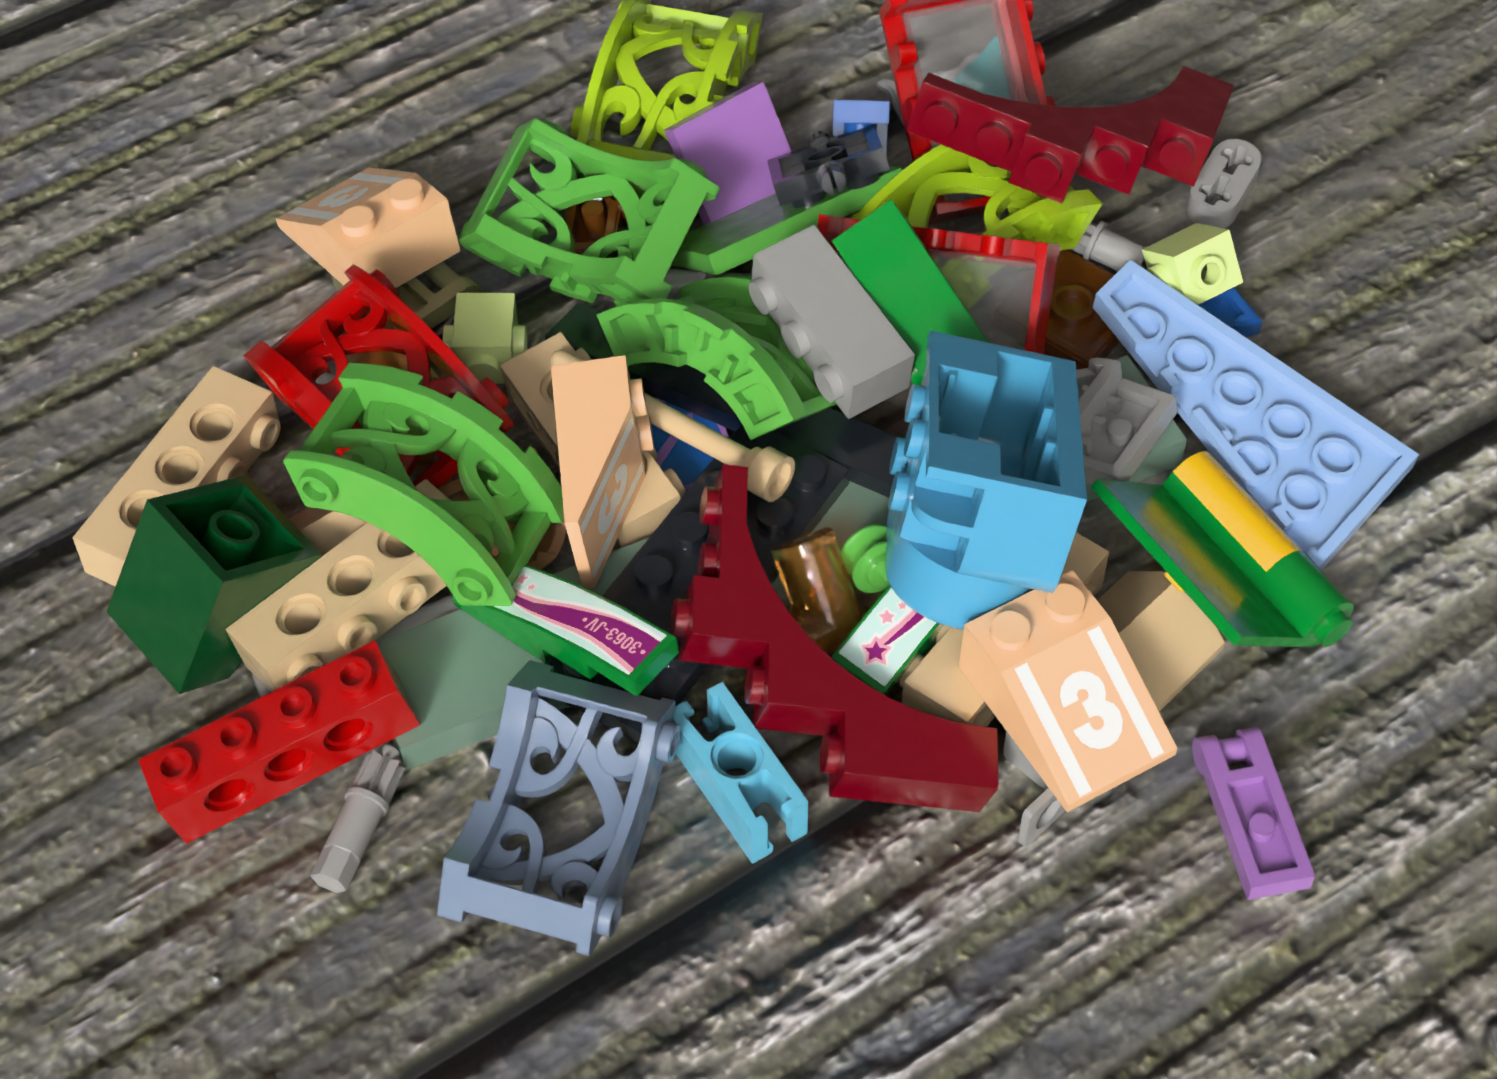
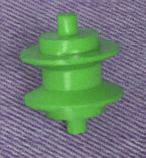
M874 524L859 529L847 539L840 552L839 560L841 567L846 573L852 575L855 586L866 593L881 592L890 586L885 571L887 526Z

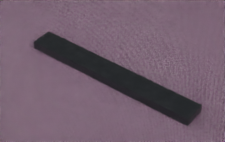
M578 302L545 334V340L561 332L574 351L583 348L591 360L614 357L596 316L602 312ZM656 362L639 363L628 367L630 380L642 378L645 393L733 431H736L742 424L729 404L715 389L704 381L706 374L688 365L676 367ZM831 408L774 430L849 468V481L889 498L894 475L889 474L890 460L898 436L853 417L848 419L845 414Z

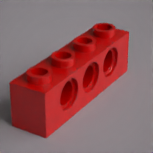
M373 640L138 759L158 813L188 844L420 726V722L397 673L377 642Z

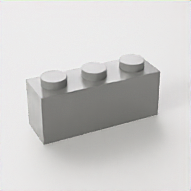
M815 225L753 255L752 279L749 282L748 289L754 305L762 314L766 315L769 313L781 329V335L787 349L795 358L802 357L814 373L817 388L828 402L832 403L835 401L846 417L850 419L909 388L915 354Z

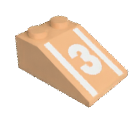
M368 167L276 218L278 227L343 286L350 281L344 271L353 264L369 274L377 268L397 288L461 251L447 198L415 172Z
M625 355L551 366L564 519L581 585L585 589L595 588L645 478L643 452L654 450L650 416L647 414L642 378L630 380Z
M1073 570L1060 577L1053 593L1034 589L964 624L959 668L1066 812L1077 808L1176 755L1177 746L1110 616Z

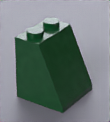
M247 475L147 499L107 613L179 694L229 679L243 660L225 629L317 561L322 554Z

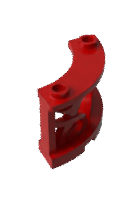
M353 264L344 271L350 281L272 347L261 340L243 355L277 398L298 414L313 430L343 388L338 378L349 363L346 356L373 351L394 352L406 355L408 371L423 376L422 386L433 389L451 399L457 391L471 398L503 420L499 427L501 432L506 433L515 425L503 410L510 403L500 388L486 376L479 381L431 328L398 298L400 295L397 289L377 268L369 274ZM370 310L369 314L366 317L360 319L365 313H367ZM386 322H389L397 329L383 328L385 327ZM334 360L336 376L333 380L325 384L316 383V380L322 374H332L326 362ZM430 360L446 377L432 381ZM357 420L351 429H363V427L360 426ZM337 448L335 452L341 457L344 452L352 448ZM440 450L434 451L433 453L440 458L412 482L413 485L417 486L424 479H427L439 489L458 472L457 461ZM398 454L406 473L410 477L420 455Z

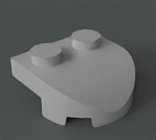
M1091 358L1088 368L1076 370L1085 480L1089 484H1093L1097 478L1129 481L1177 414L1176 396L1123 379L1121 361L1107 358Z

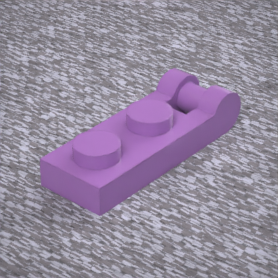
M1259 727L1238 729L1235 737L1219 740L1215 734L1195 737L1192 741L1194 762L1198 772L1205 779L1247 900L1311 888L1315 874ZM1241 762L1243 767L1246 768L1229 771L1227 764Z

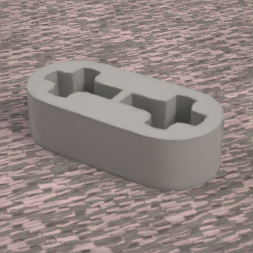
M1227 139L1220 142L1213 149L1203 165L1194 187L1191 186L1186 210L1189 219L1194 224L1201 223L1226 228L1234 222L1257 182L1262 157L1255 145L1245 140ZM1233 164L1238 165L1233 175L1226 173V169H1230ZM1215 194L1223 196L1222 200H1218L1215 205L1209 204Z

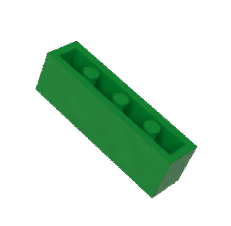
M892 199L832 240L841 254L840 259L915 354L910 378L913 384L921 385L926 370L927 338L930 330L990 343L903 212Z

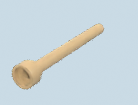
M558 350L551 355L550 366L584 360L568 351ZM645 393L647 414L650 416L652 425L724 464L748 467L747 490L768 502L777 500L786 491L795 470L793 458L770 446L764 449L754 447L750 450Z

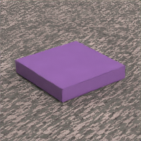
M754 81L664 129L675 158L689 160L699 165L706 172V178L720 187L716 198L702 202L698 210L703 225L775 194L767 160L792 152L766 86L761 81Z

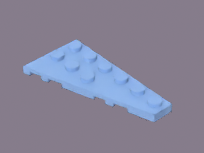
M1129 260L1096 293L1092 308L1160 391L1176 396L1177 413L1201 443L1321 570L1325 568L1413 468L1419 456L1417 452L1132 260Z

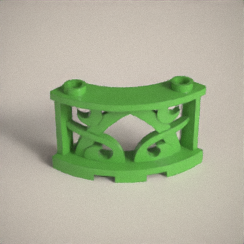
M534 118L518 127L514 132L512 141L470 220L464 224L457 239L462 247L518 277H522L527 268L534 275L538 276L540 274L553 279L550 284L552 291L575 299L594 303L597 295L602 294L614 298L616 306L643 299H667L673 286L665 282L664 278L702 202L714 200L720 187L706 178L707 174L704 169L689 160L672 158L662 161H644L617 156L569 137L562 127L551 121ZM527 150L555 164V169L545 174L536 170L532 163H530L531 175L541 190L535 194L531 193L513 178ZM508 187L520 202L510 207L497 219H494L492 215ZM613 195L624 211L629 230L609 234L589 246L582 255L575 254L573 234L564 219L557 212L585 201ZM542 220H545L557 230V237L550 244L538 241L541 236L550 235L541 223ZM618 251L616 258H606L610 253Z
M725 275L698 280L680 287L679 294L681 298L643 299L611 308L596 315L614 357L625 355L628 367L639 363L656 362L676 367L688 365L706 374L704 381L715 389L729 404L744 426L750 440L837 405L835 401L830 403L822 396L815 383L814 373L802 357L795 358L789 352L783 341L781 329L769 313L764 315L756 308L748 289L749 282L752 279L751 276Z
M348 363L338 378L343 387L299 451H289L283 460L304 505L310 508L331 510L353 516L396 537L421 556L436 571L460 605L511 606L516 598V593L512 586L523 567L529 562L550 524L562 523L564 520L562 487L552 471L531 446L522 451L510 438L499 430L503 422L502 419L464 394L457 391L451 399L433 389L422 386L423 376L376 364ZM357 420H358L360 426L363 427V429H351V428L353 427V425L355 424V422H356ZM337 448H352L344 452L341 458L333 456ZM440 450L457 461L459 479L469 501L433 499L418 492L406 473L398 454L422 455ZM507 521L517 522L512 531H510ZM494 541L499 550L495 559L490 554L493 550Z

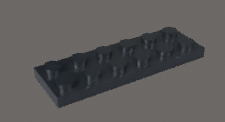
M741 424L730 439L750 450L754 447H760L761 449L769 446L793 458L795 462L792 480L786 491L777 500L768 502L747 490L748 530L756 554L772 585L848 486L850 469L774 430L750 440L744 426ZM713 458L602 597L630 610L671 634L670 620L674 599L676 597L684 598L693 576L698 575V559L702 543H709V525L700 523V503L703 489L705 486H714L724 463ZM676 637L679 653L639 695L656 700H661L662 697L675 700V706H677L686 697L710 664L679 661L680 637ZM554 656L547 663V665L554 666V673L628 692L599 672L590 680ZM564 702L583 714L586 710L585 707ZM603 712L599 720L601 724L610 729L621 727L624 737L639 744L642 722Z

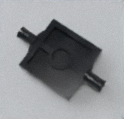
M873 125L832 138L827 133L818 131L819 136L816 137L815 133L810 135L808 146L767 160L780 206L792 202L794 208L805 207L824 199V191L827 194L835 195L834 189L836 188L840 194L845 187L849 190L858 189L880 179L878 173L890 168L883 146Z

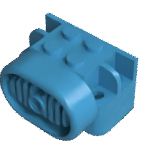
M930 330L927 338L926 370L921 385L912 384L907 399L904 420L910 424L906 438H896L890 460L889 474L894 475L890 490L889 512L886 521L885 571L888 582L895 594L912 610L936 623L964 630V624L1034 589L1053 593L1058 585L1087 502L1076 362Z

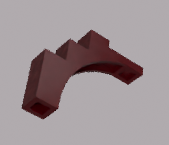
M1183 66L1177 78L1167 88L1151 97L1116 106L1061 107L1010 100L984 94L928 72L922 82L906 131L1010 171L1012 173L1008 183L1059 203H1063L1076 174L1130 195L1141 166L1194 187L1218 130L1234 85Z
M723 464L714 486H705L701 497L700 523L709 525V543H702L698 559V575L693 576L684 598L676 597L672 606L670 633L673 636L680 637L679 661L748 668L744 698L746 704L754 705V726L756 729L823 736L819 765L822 773H829V797L980 812L998 790L997 728L950 721L918 711L887 697L860 681L826 654L788 612L769 582L756 554L747 526L748 467Z

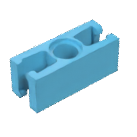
M721 682L707 689L708 717L702 719V723L708 732L720 729L722 734L713 741H706L690 723L689 717L694 715V710L685 701L674 708L672 723L678 724L681 727L679 744L675 754L753 864L772 853L773 845L768 839L767 821L762 815L756 818L752 810L762 802L768 803L785 822L786 834L791 842L807 834L808 800L727 687ZM734 768L749 771V773L741 776H732L725 772Z

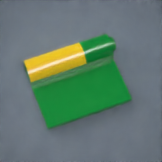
M1203 451L1190 456L1169 475L1162 485L1097 478L1090 488L1164 568L1166 571L1165 577L1179 592H1185L1233 646L1312 647L1321 643L1324 647H1328L1338 642L1350 630L1353 623L1350 616L1354 610V604L1211 453Z

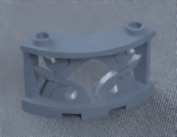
M529 660L506 687L502 717L489 762V767L500 770L494 788H490L487 796L490 801L486 802L476 799L462 831L444 857L437 916L462 923L468 913H472L577 943L576 953L590 956L601 936L612 937L617 929L623 907V899L620 896L643 837L663 762L670 763L673 760L679 744L681 727L678 724L672 723L675 700L663 697L661 700H656L641 695L636 697L630 692L554 673V666ZM548 698L585 707L586 710L581 717L579 725L576 726L566 715L550 705ZM603 712L642 722L639 744L632 754L622 756L616 752V745L623 736L621 727L608 730L598 742L597 749L592 744V736ZM561 747L566 751L560 763L550 773L542 775L533 770V762L538 754H550L555 765L561 754ZM578 766H580L598 797L605 824L582 842L559 853L546 856V845L543 835L530 815L519 809L523 797H542L559 790L572 778ZM631 781L624 804L616 782ZM522 834L529 838L530 854L528 861H523L524 852L521 846L513 851L503 849L506 840L510 836ZM605 856L598 873L589 866ZM551 880L552 889L560 900L539 895L541 882ZM521 884H523V885H522V890H521V889H518V888L511 887V886H507V885H521ZM583 886L587 889L581 906L565 902V893L569 888Z

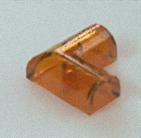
M826 527L773 548L771 553L791 606L790 609H787L806 634L826 654L832 657L864 616L832 528Z

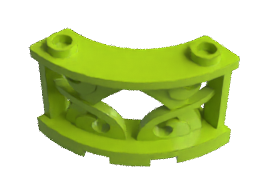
M621 0L617 13L601 45L588 86L584 106L577 105L574 110L571 122L572 137L593 148L625 158L644 161H662L675 158V155L671 153L650 150L657 132L668 141L664 129L722 99L727 85H739L745 72L755 65L763 13L740 9L728 18L652 5L650 0ZM682 45L683 55L686 60L702 71L688 72L676 76L665 84L658 96H656L644 81L635 61L653 51ZM618 79H620L622 85L616 86ZM689 94L696 99L690 104H684L680 101L679 97ZM674 102L673 110H671L670 107ZM620 112L625 115L620 121L621 136L631 133L637 127L641 115L646 120L633 146L602 141L605 123L613 113Z
M940 144L898 173L877 192L859 213L852 215L850 218L862 220L892 199L903 212L911 226L928 228L930 214L939 195L954 193L980 194L991 197L984 210L986 231L981 235L1061 245L1060 251L1075 249L1103 203L1089 189L1075 191L1071 186L1063 203L1056 202L1008 183L1011 176L1010 171ZM1008 208L1009 216L1000 220L1001 213ZM968 255L956 259L952 258L941 268L943 264L941 257L932 256L968 310L994 287L988 278L1006 266L982 262L986 256L973 255L977 261L967 260L971 256Z

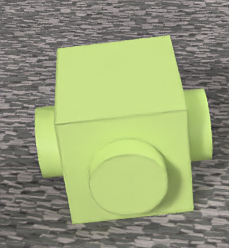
M1195 223L1142 249L1147 271L1197 305L1243 283L1230 230Z
M515 293L456 294L454 325H444L443 342L479 381L486 376L495 384H505L500 364L521 354L528 348L526 325H518Z

